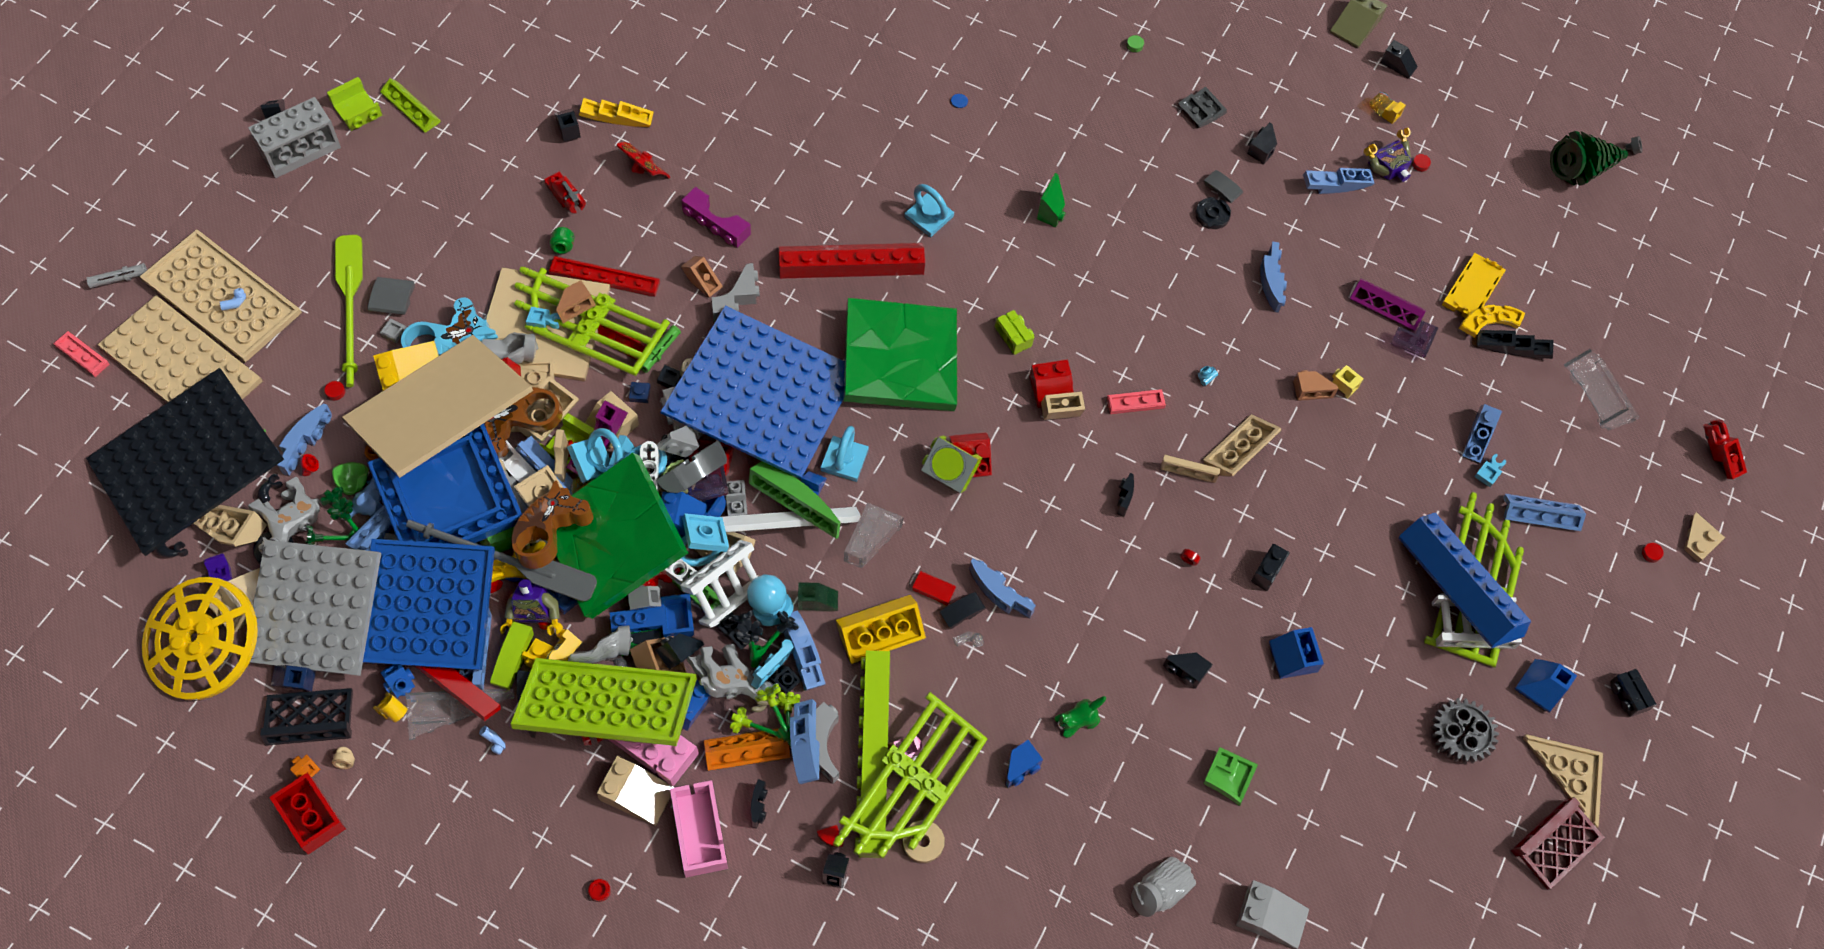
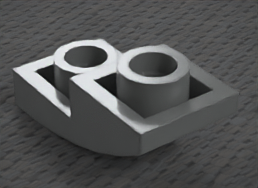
M1218 170L1212 172L1204 180L1206 186L1217 191L1218 196L1229 203H1232L1243 193V190L1235 182Z

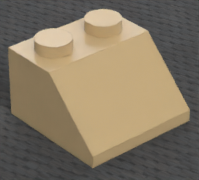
M612 391L596 403L585 424L595 428V416L606 400L628 412L616 434L617 438H619V435L627 436L639 426L637 414Z

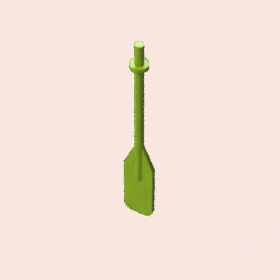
M342 235L335 242L336 282L345 295L346 363L342 365V371L346 373V386L353 387L354 373L358 371V365L354 363L353 297L363 280L362 238L359 235Z

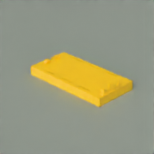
M1474 253L1445 298L1442 306L1453 312L1457 310L1462 313V317L1466 318L1477 310L1480 305L1481 307L1485 305L1506 269L1502 268L1503 265L1500 266L1497 262L1491 261L1489 258L1485 259Z

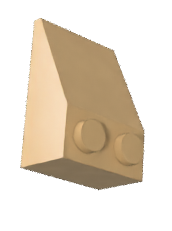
M260 568L227 581L241 589L249 598L252 606L254 604ZM220 586L214 597L222 601L229 611L240 607L241 604L234 594ZM210 603L209 607L217 617L222 615L219 608ZM245 614L233 619L235 632L247 624Z
M617 756L597 795L600 801L656 826L671 798L670 789L675 787L638 765Z

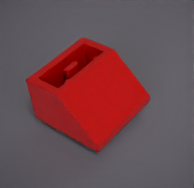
M986 432L949 436V442L971 455L977 454L982 457L973 477L992 475L991 444Z

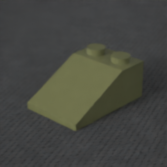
M1350 0L1330 30V33L1359 48L1380 22L1388 5L1379 0Z

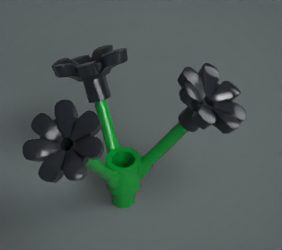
M753 610L741 613L740 616L736 615L728 618L729 622L740 623L737 625L738 632H736V636L738 639H743L744 644L749 645L752 667H759L762 655H764L780 633H783L787 628L794 630L799 628V625L794 622L795 619L788 617L787 612L778 611L776 615L780 618L781 624L764 646L755 645L754 643L759 641L758 636L763 634V628L760 627L759 621L751 623L750 617L754 615Z

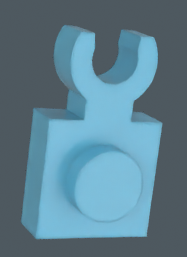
M531 307L526 324L539 328H545L546 325H550L553 329H559L558 322H554V320L560 319L558 313L550 315V310Z
M1494 454L1489 462L1486 461L1474 476L1489 487L1494 484L1502 473L1499 469H1502L1506 464V460H1503L1502 463L1496 462L1497 454Z

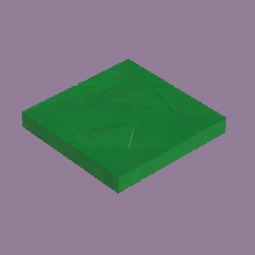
M848 298L846 304L843 401L955 411L957 407V308Z
M631 453L571 495L572 497L588 501L594 517L589 525L578 526L572 524L566 527H559L556 531V556L559 562L592 574L597 580V585L591 599L586 602L577 600L584 616L591 619L688 554L641 457L635 453Z

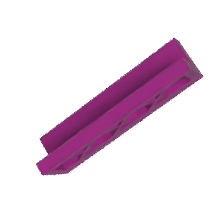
M1362 278L1350 299L1415 331L1426 312L1425 309ZM1360 287L1367 290L1369 298L1361 300L1355 297ZM1376 297L1383 298L1385 306L1379 308L1374 306L1372 299ZM1393 305L1399 306L1402 314L1396 316L1390 314L1389 307ZM1413 313L1419 317L1415 325L1407 322L1405 315Z

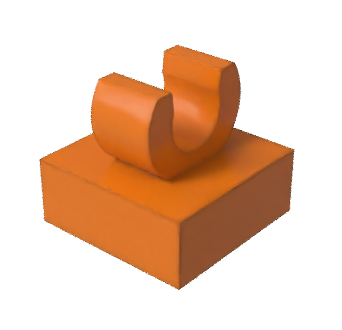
M307 754L302 759L297 756L291 761L294 766L290 770L297 778L307 772L313 777L321 770Z

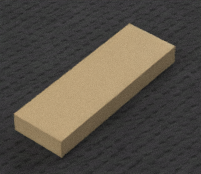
M1164 455L1160 467L1161 470L1216 483L1220 473V468Z

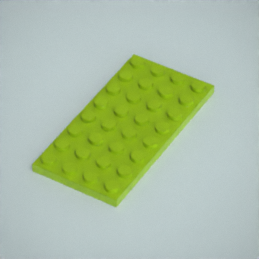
M536 658L511 721V727L518 730L677 746L697 680L696 674Z

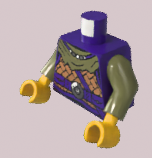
M1404 128V134L1402 129L1398 130L1397 137L1401 141L1396 140L1377 150L1375 144H1371L1364 149L1363 152L1366 156H1369L1368 163L1374 173L1383 176L1387 180L1398 176L1404 182L1410 178L1411 175L1407 170L1411 164L1409 140L1406 138L1410 135L1409 128Z
M527 579L520 581L519 586H517L515 592L510 595L507 601L504 617L507 619L506 623L500 628L501 633L503 634L506 631V626L511 627L513 619H515V622L552 623L547 627V633L552 635L555 630L556 635L561 633L563 626L558 622V619H560L558 601L549 594L546 588L531 585L530 580Z

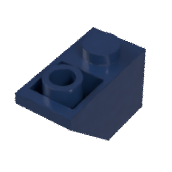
M275 665L271 686L312 691L316 671L306 667Z

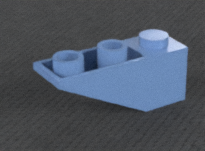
M1486 404L1480 406L1462 455L1463 457L1481 463L1501 416V410Z

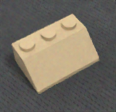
M550 376L539 386V388L551 391L557 397L563 409L562 419L579 401V398ZM549 399L535 401L527 408L528 418L534 422L546 421L553 415L555 403ZM513 426L526 437L532 436L540 442H543L552 431L539 432Z

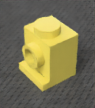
M1347 365L1342 370L1337 369L1332 375L1334 378L1332 382L1338 386V389L1345 394L1347 399L1359 388L1364 379Z

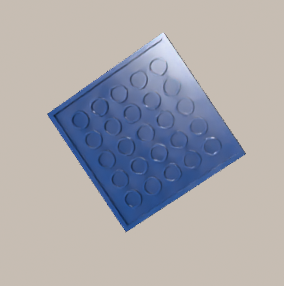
M372 539L370 551L380 552L381 558L363 662L482 670L495 547Z

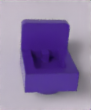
M224 554L204 560L209 577L225 581L233 579L231 567Z

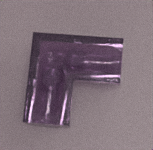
M1422 320L1416 333L1398 327L1390 344L1425 358L1438 327Z
M724 465L708 474L706 480L696 482L688 488L689 495L699 501L727 495L729 489Z

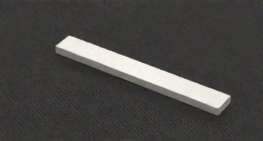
M857 507L831 509L839 519L840 524L861 521V515ZM794 512L723 517L726 532L814 526Z

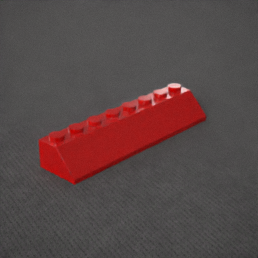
M922 243L779 246L780 279L924 275V246Z

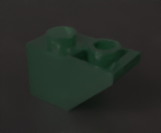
M799 582L798 610L838 611V591L820 583Z

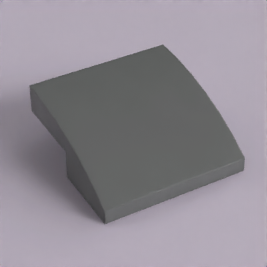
M1204 87L1195 95L1191 93L1178 103L1199 128L1208 125L1227 113V109L1207 87Z
M377 277L370 295L368 310L405 315L410 305V296L415 288L414 281Z

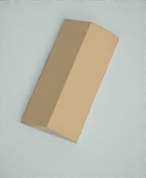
M1251 414L1203 461L1208 466L1220 468L1219 476L1233 477L1281 431V428Z

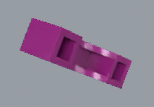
M694 187L681 200L682 210L687 216L696 219L700 225L709 228L713 234L722 237L729 245L738 248L751 235V224L740 216L735 215L722 218L712 214L709 210V195L697 187Z
M605 400L595 416L596 424L594 430L605 428L616 435L628 412ZM600 436L607 451L611 442L606 437ZM571 458L566 468L578 474Z

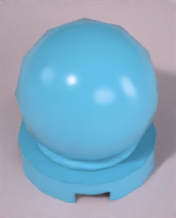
M764 574L755 577L748 586V602L754 609L753 612L756 620L760 621L762 625L773 626L780 624V618L776 615L778 611L787 612L788 617L793 612V602L786 592V587L776 576Z

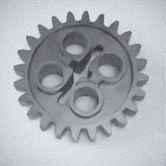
M1457 698L1454 703L1450 700L1446 705L1443 704L1440 707L1441 710L1435 713L1436 716L1432 721L1436 724L1431 729L1437 732L1432 737L1439 738L1435 744H1442L1443 747L1440 751L1447 750L1448 758L1451 755H1455L1456 762L1462 758L1463 764L1468 762V760L1474 764L1477 760L1481 762L1484 757L1490 756V752L1496 749L1494 745L1499 741L1495 738L1499 733L1494 730L1498 725L1492 724L1495 717L1487 716L1490 712L1489 710L1482 711V704L1476 707L1475 701L1468 704V700L1465 698L1461 703L1459 698ZM1458 714L1462 715L1465 720H1461ZM1473 717L1474 721L1467 729L1466 735L1460 740L1459 745L1456 744L1457 739L1464 732L1465 727ZM1476 726L1481 728L1482 732H1479L1476 729ZM1448 729L1452 730L1455 736L1451 735ZM1466 741L1471 743L1472 748L1466 744Z

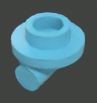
M1210 366L1201 368L1198 373L1203 386H1206L1218 376L1216 369Z

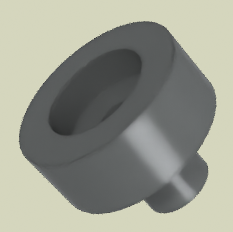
M1640 136L1632 137L1631 143L1625 144L1626 151L1633 150L1634 154L1642 153Z

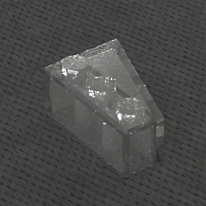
M867 503L844 551V561L863 568L878 550L890 540V537L902 528L903 516Z

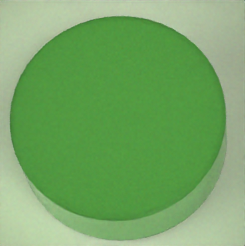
M1133 35L1128 38L1127 48L1130 51L1140 52L1143 49L1144 40L1140 36Z

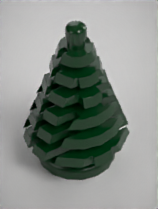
M1573 131L1569 133V136L1565 135L1562 140L1554 145L1550 153V165L1556 177L1565 180L1573 186L1577 183L1581 186L1621 162V160L1626 159L1628 152L1612 143H1606L1605 140L1599 137L1596 138L1583 131Z

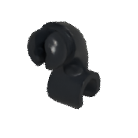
M272 474L268 481L259 488L257 496L262 503L270 501L269 490L271 487L275 489L282 487L283 483L281 481L275 482L280 479L277 474Z
M180 541L174 545V549H169L164 543L156 549V553L166 558L177 555L184 557L188 555V550L184 548L185 544Z

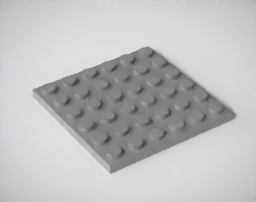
M265 540L253 604L257 618V643L250 662L306 667L317 671L361 676L381 553Z

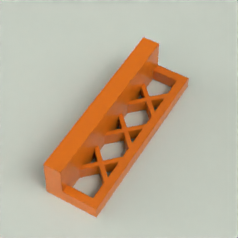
M763 731L704 740L708 771L790 758L788 743L784 742L782 738L779 739Z

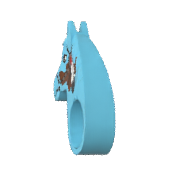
M459 298L454 303L456 314L453 316L450 325L446 326L429 322L413 323L402 333L401 344L403 348L409 347L418 336L425 334L433 335L436 337L434 341L440 356L472 335L481 342L483 339H497L498 336L495 330L489 328L486 319L483 320L477 316L470 299Z

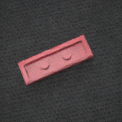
M69 331L53 343L56 348L94 377L110 365L107 360Z
M1162 389L1107 396L1110 414L1164 409L1166 406Z

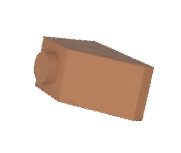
M694 256L681 266L690 282L707 297H711L723 287L704 257Z
M580 280L564 289L556 311L561 321L565 323L596 306L586 286Z
M1304 370L1297 372L1293 381L1298 401L1334 398L1338 390L1336 384L1316 371Z

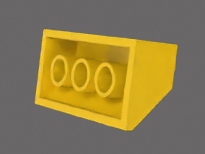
M911 595L836 620L841 641L851 664L861 661V657H865L866 650L890 651L926 638L918 604Z

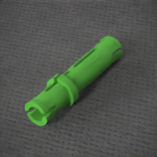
M672 325L656 344L641 368L643 372H649L651 367L661 360L662 354L677 336L681 334L678 327Z

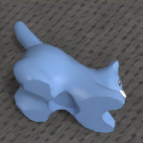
M373 477L370 481H367L368 485L364 490L354 496L353 511L350 513L351 518L357 513L372 517L383 506L380 503L382 498Z

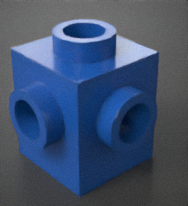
M393 664L381 672L386 680L383 683L388 693L391 694L393 692L397 698L409 694L412 688L415 687L412 682L415 677L409 668L404 670L402 665Z

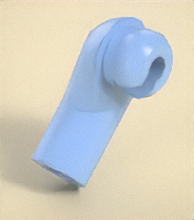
M242 288L234 290L235 296L232 299L220 301L222 311L240 307L246 299V293H244Z
M484 726L481 728L479 734L494 744L491 748L492 752L500 755L505 750V742L489 727Z

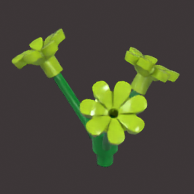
M778 683L772 687L765 688V691L759 690L756 692L758 695L755 697L757 702L767 701L769 706L773 708L781 725V728L777 731L755 724L752 720L747 719L744 707H739L737 714L733 713L731 719L734 721L731 723L730 729H733V733H738L743 726L747 728L753 727L772 734L779 739L782 738L791 747L790 718L794 704L800 702V694L794 695L793 692H788L786 696L784 692H780L781 688ZM778 708L784 709V713L786 714V725Z

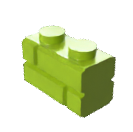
M1015 310L996 319L995 328L1014 355L1033 345V331L1030 328L1027 329L1023 317L1017 315Z

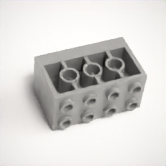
M315 97L248 127L260 155L275 178L341 148L331 120Z

